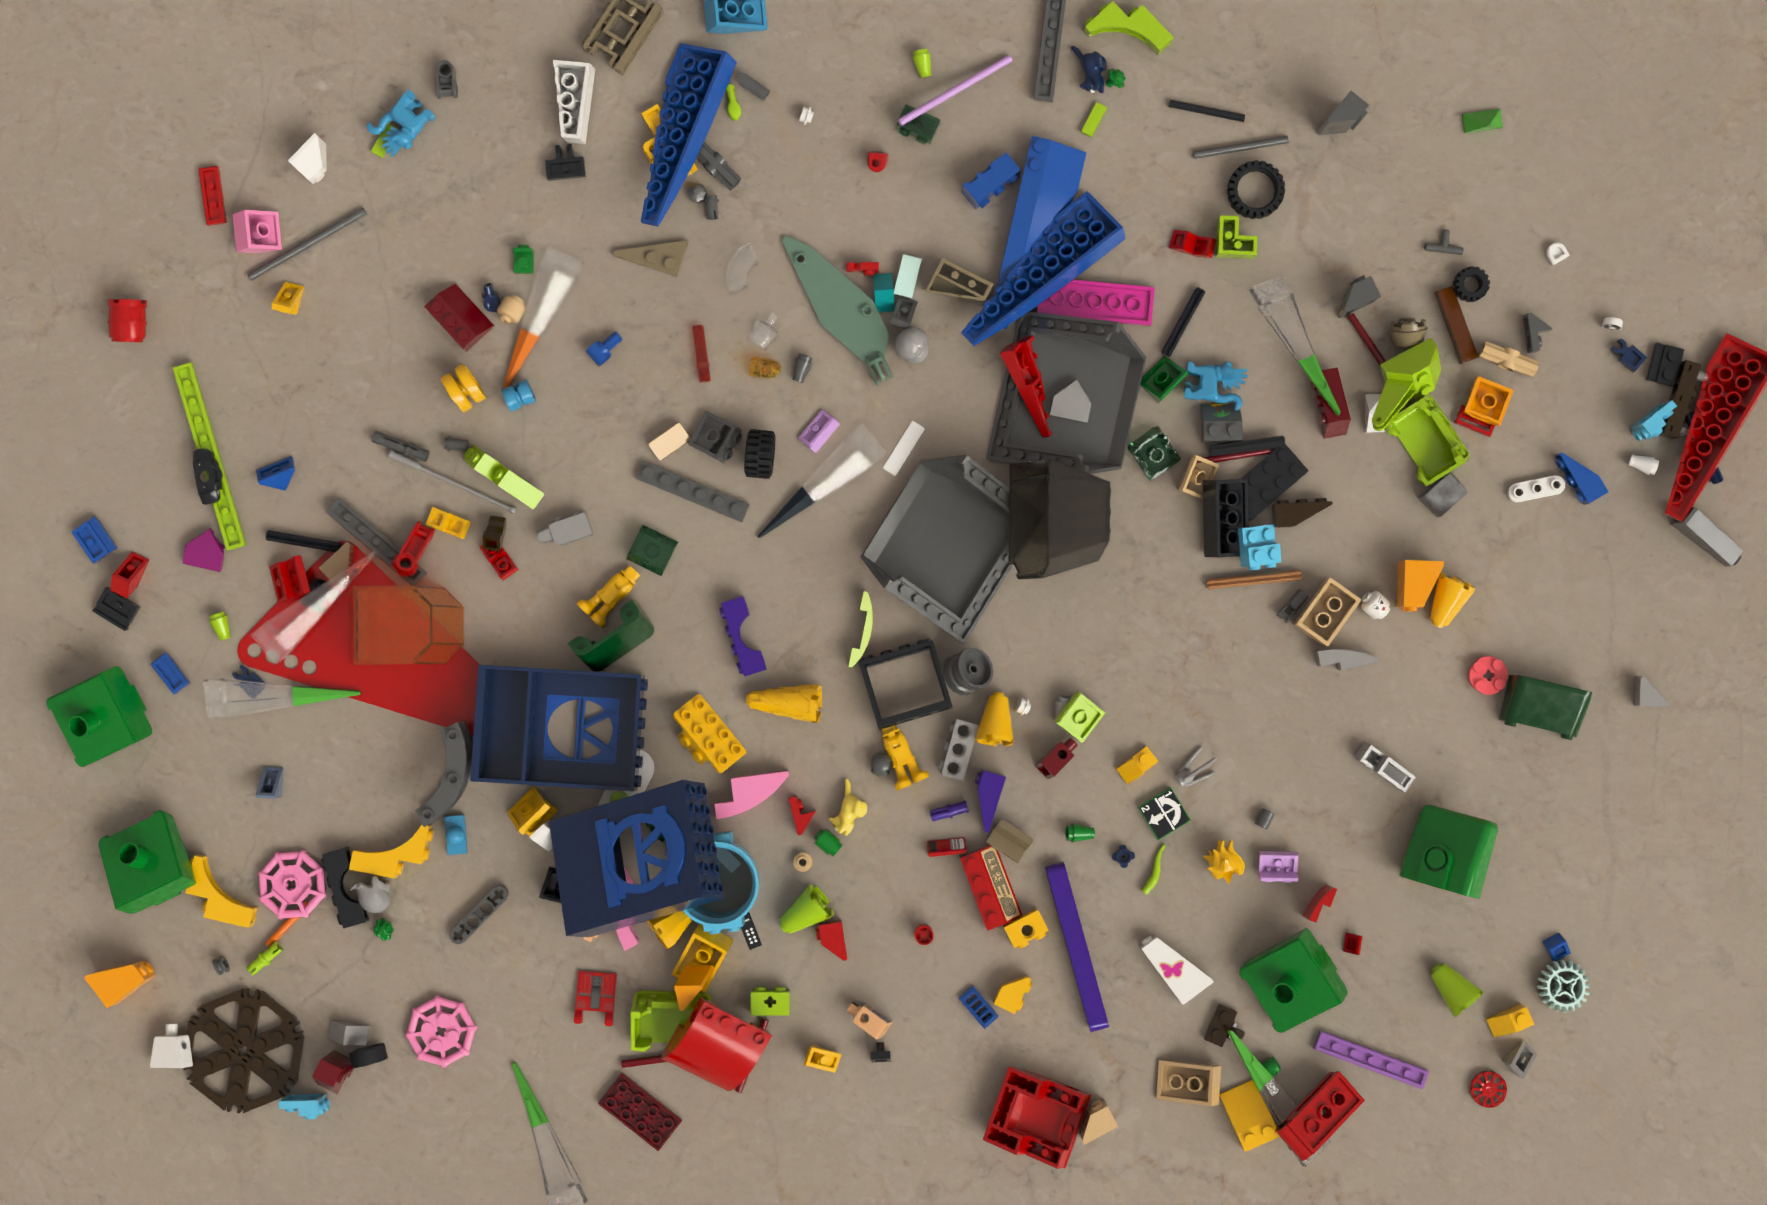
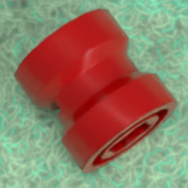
M921 924L915 929V939L919 944L928 945L932 942L934 933L929 925Z

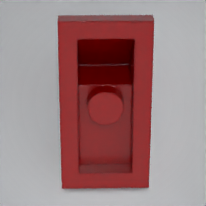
M797 795L788 799L797 833L802 835L816 810L801 814V810H804L802 800L797 799Z

